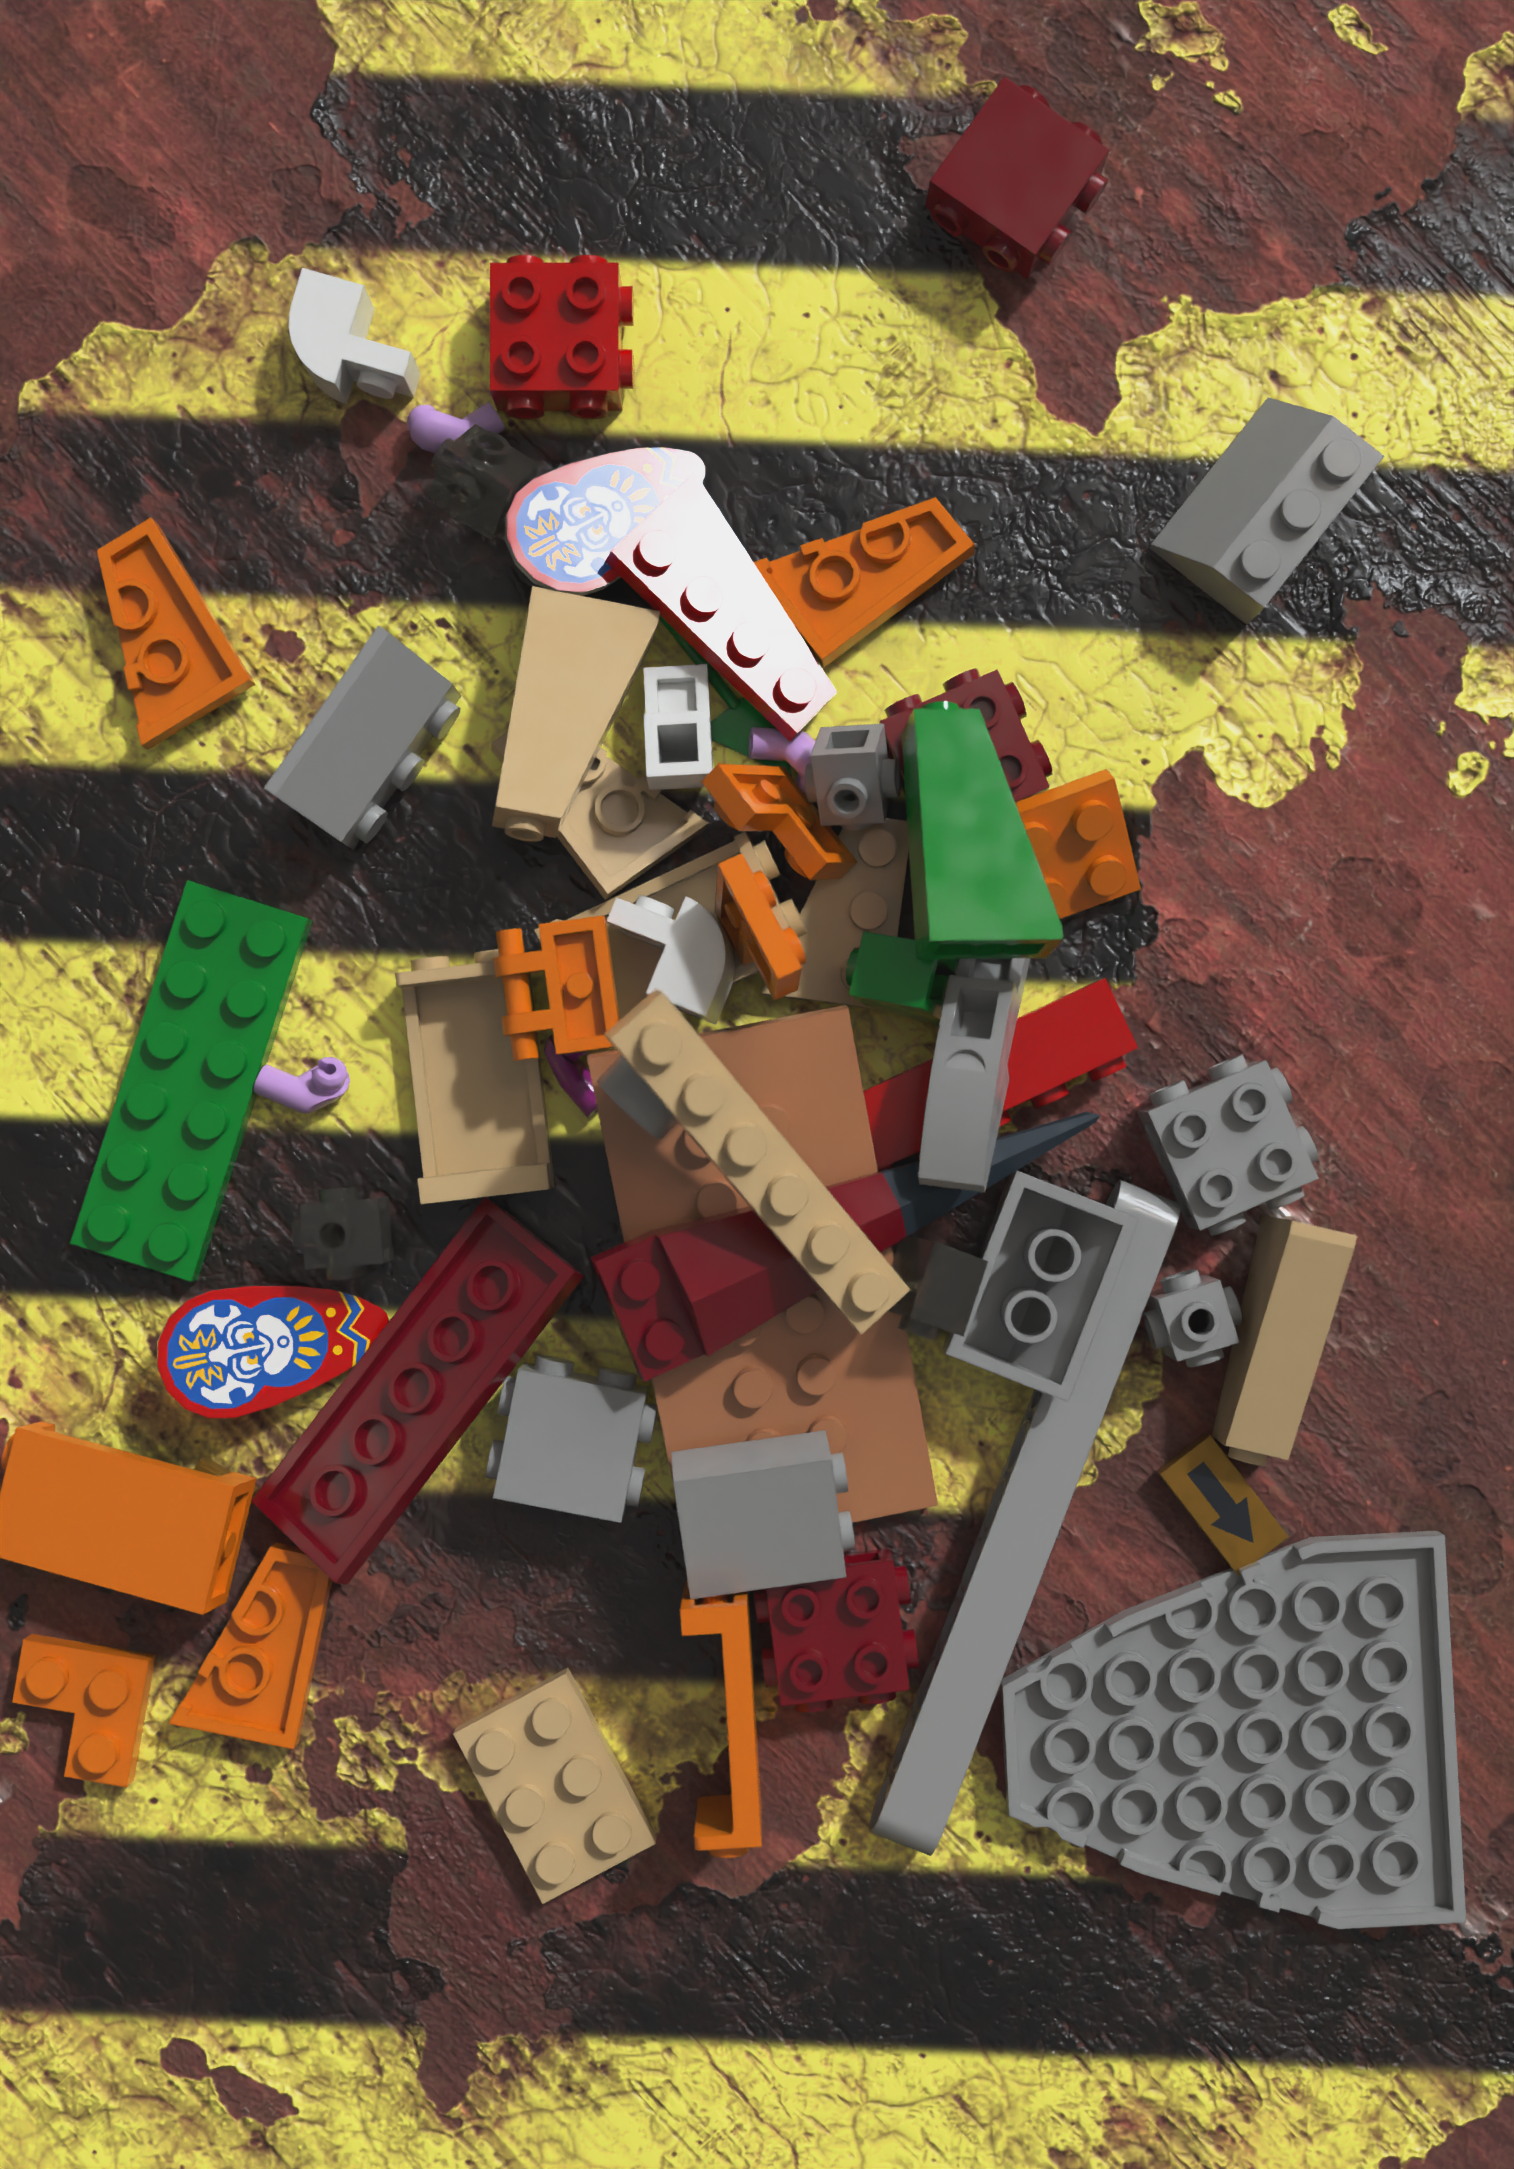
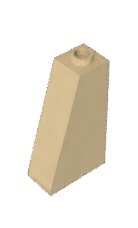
M532 586L492 823L493 827L504 828L505 834L523 841H541L544 836L556 838L651 647L660 611Z
M1262 1215L1241 1305L1242 1323L1236 1327L1240 1343L1232 1345L1212 1433L1213 1438L1229 1447L1228 1457L1259 1466H1266L1268 1456L1289 1460L1357 1240L1356 1235Z

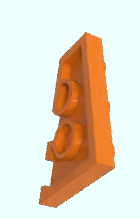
M934 497L864 522L860 530L824 542L823 538L800 545L801 551L770 562L766 557L753 563L814 657L825 668L975 554V544L938 499Z
M152 517L97 550L113 624L117 627L126 664V666H123L128 690L132 692L139 721V723H136L142 747L147 750L151 749L256 685L165 534Z
M275 1542L269 1548L234 1608L226 1627L204 1660L196 1679L168 1724L289 1749H295L298 1745L332 1580L299 1547Z

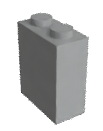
M826 1430L671 1452L673 1484L690 1599L846 1577L843 1552L855 1550V1540L850 1511L838 1512L836 1494L848 1492L847 1474L843 1453L831 1454Z

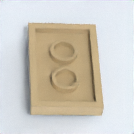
M569 1668L556 1673L456 1727L453 1735L542 1904L656 1844L657 1835Z

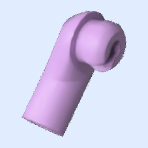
M486 402L463 419L437 411L430 405L415 407L407 418V427L411 438L421 449L451 459L465 457L506 429L501 418L489 402Z
M751 727L748 747L749 758L787 761L798 772L796 780L798 787L806 794L805 769L806 765L811 763L810 755L815 740L808 733L800 731L789 742L776 728Z
M324 1057L318 1060V1066L297 1077L266 1064L256 1079L253 1092L300 1113L310 1114L339 1100L347 1091L350 1078L344 1063L334 1057Z

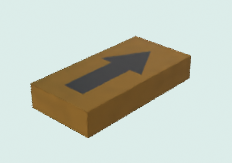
M1207 1432L1156 1470L1238 1576L1240 1575L1239 1568L1257 1562L1289 1537Z

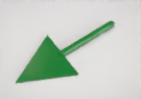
M659 615V620L695 665L707 664L708 682L729 707L711 721L712 741L749 758L748 747L751 727H775L744 697L738 699L713 666ZM752 759L765 766H784L792 776L790 764L787 761Z

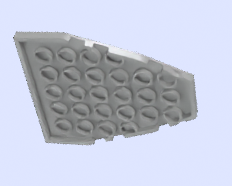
M1439 1531L1306 1538L1270 1552L1257 1562L1239 1568V1576L1230 1568L1127 1608L1001 1680L1000 1693L1006 1808L1009 1816L1036 1828L1046 1827L1059 1834L1061 1839L1081 1848L1087 1845L1118 1859L1120 1865L1140 1874L1218 1896L1221 1895V1892L1243 1897L1255 1901L1261 1908L1279 1912L1280 1908L1314 1917L1318 1924L1336 1929L1466 1923L1445 1535Z

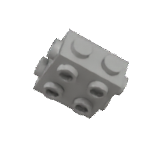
M1243 1054L1208 1068L1207 1071L1211 1080L1191 1089H1188L1185 1081L1181 1080L1149 1094L1153 1105L1137 1112L1176 1202L1181 1204V1213L1187 1227L1196 1230L1207 1228L1211 1236L1226 1232L1246 1222L1243 1212L1266 1202L1269 1210H1273L1302 1198L1305 1194L1301 1186L1319 1179L1312 1164L1319 1159L1316 1146L1308 1131L1303 1126L1296 1128L1287 1108V1104L1291 1103L1293 1098L1282 1072L1277 1067L1270 1069L1267 1060L1254 1061L1247 1064Z
M537 1355L535 1364L524 1363L518 1369L516 1378L507 1376L504 1380L498 1414L509 1416L504 1441L493 1440L486 1470V1478L496 1480L493 1498L621 1523L626 1505L638 1507L646 1469L635 1467L634 1462L638 1442L651 1443L658 1408L657 1405L646 1403L649 1386L636 1384L637 1374L629 1371L601 1367L597 1377L573 1372L574 1362L570 1360Z

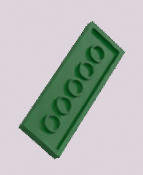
M189 880L186 881L70 1244L190 1282L198 1280L257 1094L253 1092L254 1085L261 1069L268 1062L313 920Z

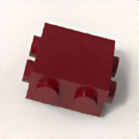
M1004 76L930 179L925 208L930 211L932 219L944 231L954 236L964 234L981 246L983 254L994 266L1005 272H1013L1015 270L1028 279L1040 261L1050 266L1060 254L1071 235V231L1065 226L1077 209L1087 214L1102 194L1108 179L1102 176L1101 173L1110 150L1102 145L1097 133L1089 126L1076 121L1071 123L1052 110L1046 98L1039 91L1028 85L1018 86Z
M977 668L965 671L943 683L945 693L922 702L919 694H915L895 702L884 710L887 718L881 720L879 724L884 723L888 759H898L901 789L905 798L902 731L913 709H920L923 705L938 701L956 703L959 709H980L1015 802L1045 792L1050 787L1046 778L1053 775L1048 755L1039 740L1030 743L1020 721L1027 717L1023 699L1013 682L1004 685L998 669L983 676H980Z
M890 1548L844 1554L846 1577L754 1590L758 1623L770 1622L773 1647L761 1648L766 1687L778 1686L781 1706L794 1705L795 1710L798 1712H817L832 1707V1700L858 1697L859 1703L880 1704L894 1700L897 1697L896 1692L910 1690L907 1670L919 1668L917 1644L914 1629L902 1630L899 1609L900 1605L911 1604L906 1565L894 1567Z

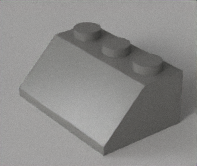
M1268 397L1149 548L1248 625L1268 604L1383 459L1384 455L1336 417Z
M378 625L264 789L354 850L360 840L368 843L381 829L388 814L383 807L395 790L398 788L401 791H405L416 779L424 764V760L419 756L433 736L441 739L452 728L460 714L461 708L456 704L461 695L449 680Z
M1019 1171L1011 1173L943 1344L945 1354L1069 1402L1140 1218Z

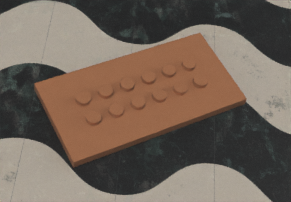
M846 1005L698 1033L824 1186L878 1172L850 1014ZM616 1049L587 1056L624 1242L652 1230L749 1206L678 1122L660 1140L635 1122L600 1087L597 1080L620 1056ZM889 1247L880 1254L896 1272L892 1247ZM819 1289L709 1357L704 1354L652 1379L672 1481L671 1452L826 1430L831 1454L843 1453L846 1467L848 1492L836 1494L838 1512L850 1511L852 1523L938 1506L901 1299L861 1335L848 1323Z

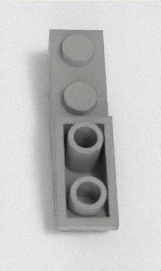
M1030 958L960 959L956 975H950L936 1040L925 1110L918 1174L920 1184L978 1192L986 1191L1009 1083L1007 1064Z

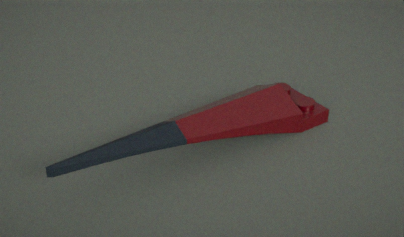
M1083 1112L997 1138L986 1189L1096 1123L1100 1115ZM920 1161L825 1186L880 1253L980 1192L920 1184L918 1179ZM750 1206L652 1230L590 1258L638 1376L644 1382L704 1354L709 1357L820 1289Z

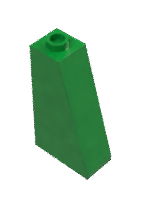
M948 701L932 702L923 705L920 709H913L902 731V749L916 960L1047 958L1063 940L1062 924L980 709H959L956 703Z

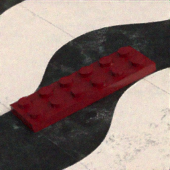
M484 1197L251 1501L334 1583L348 1584L583 1279L584 1275L496 1201Z

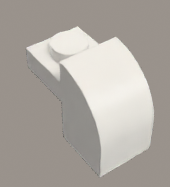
M302 268L290 307L289 332L297 355L316 385L328 396L344 404L348 402L354 381H357L356 385L361 390L380 398L392 399L395 392L414 398L421 373L412 353L366 339L375 308L364 285Z
M707 664L643 668L646 713H643L646 775L649 790L705 787L701 781L713 769Z
M639 895L636 903L632 904L616 897L607 922L622 934L663 949L646 993L649 995L657 989L666 995L677 1010L716 1025L730 992L735 974L733 947L722 926L701 904L686 896L676 920L671 919L674 913L673 908L652 898Z

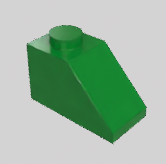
M863 931L860 947L852 950L847 962L846 982L850 986L849 995L866 1006L939 1027L950 975H956L959 961L957 959L916 960L915 940Z

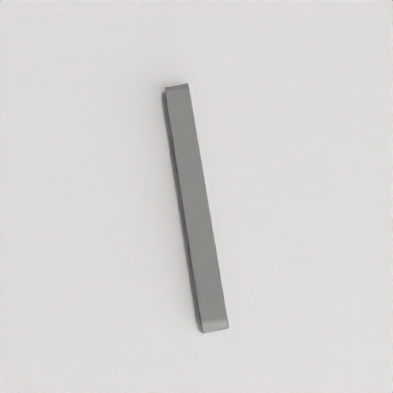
M1119 1180L1114 1186L1106 1205L1138 1217L1140 1220L1070 1401L1066 1402L1034 1389L872 1810L869 1822L870 1833L929 1856L935 1851L944 1831L1181 1212V1204L1179 1202Z

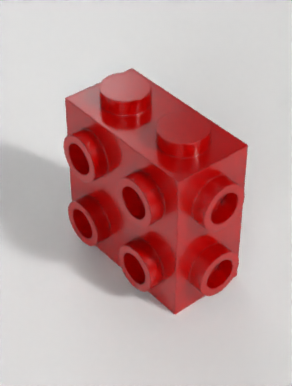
M516 255L508 258L506 263H490V392L497 411H506L508 416L523 420L541 418L544 416V411H570V415L573 417L589 420L604 418L608 415V411H622V389H634L633 349H622V326H634L633 286H622L618 262H608L605 258L596 255H579L573 257L570 263H544L541 258L536 256Z

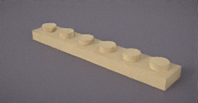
M655 989L604 1034L619 1054L856 1331L862 1335L910 1291V1288L663 992Z

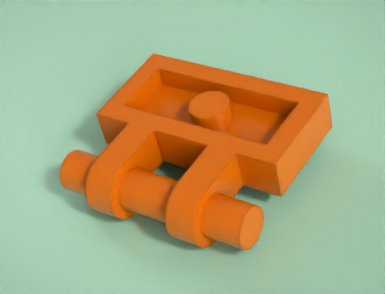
M604 915L538 924L542 947L540 951L525 953L521 928L496 931L499 957L493 958L495 978H502L507 1015L501 1016L503 1036H510L513 1061L539 1058L536 1033L541 1031L553 1030L556 1055L614 1048L604 1036L607 1031L620 1021L607 922ZM545 972L550 1009L533 1011L528 975Z

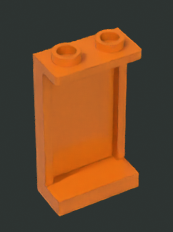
M44 1421L16 1427L15 1434L9 1438L5 1445L1 1459L2 1469L5 1471L0 1491L1 1559L201 1615L227 1603L257 1478L237 1472L215 1476L55 1432L54 1424Z
M685 1581L680 1607L682 1636L722 1633L732 1792L730 1795L702 1796L697 1798L694 1831L695 1850H710V1854L718 1858L739 1857L747 1854L751 1847H762V1805L749 1591L690 1599L688 1581Z

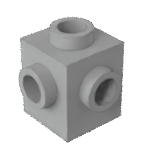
M884 723L820 727L810 755L811 763L807 764L805 769L806 796L809 802H817L820 825H840L848 830H860L868 828L875 823H884L891 798H899L901 793L898 759H888Z
M1192 1269L1162 1278L1160 1280L1162 1288L1151 1292L1147 1302L1150 1311L1143 1313V1320L1148 1337L1155 1350L1161 1348L1163 1354L1178 1362L1185 1359L1187 1367H1196L1222 1359L1224 1357L1223 1347L1240 1343L1234 1326L1242 1323L1240 1306L1230 1286L1222 1288L1220 1280L1207 1275L1200 1276L1198 1269ZM1202 1309L1207 1327L1191 1331L1188 1325L1189 1316L1193 1311Z

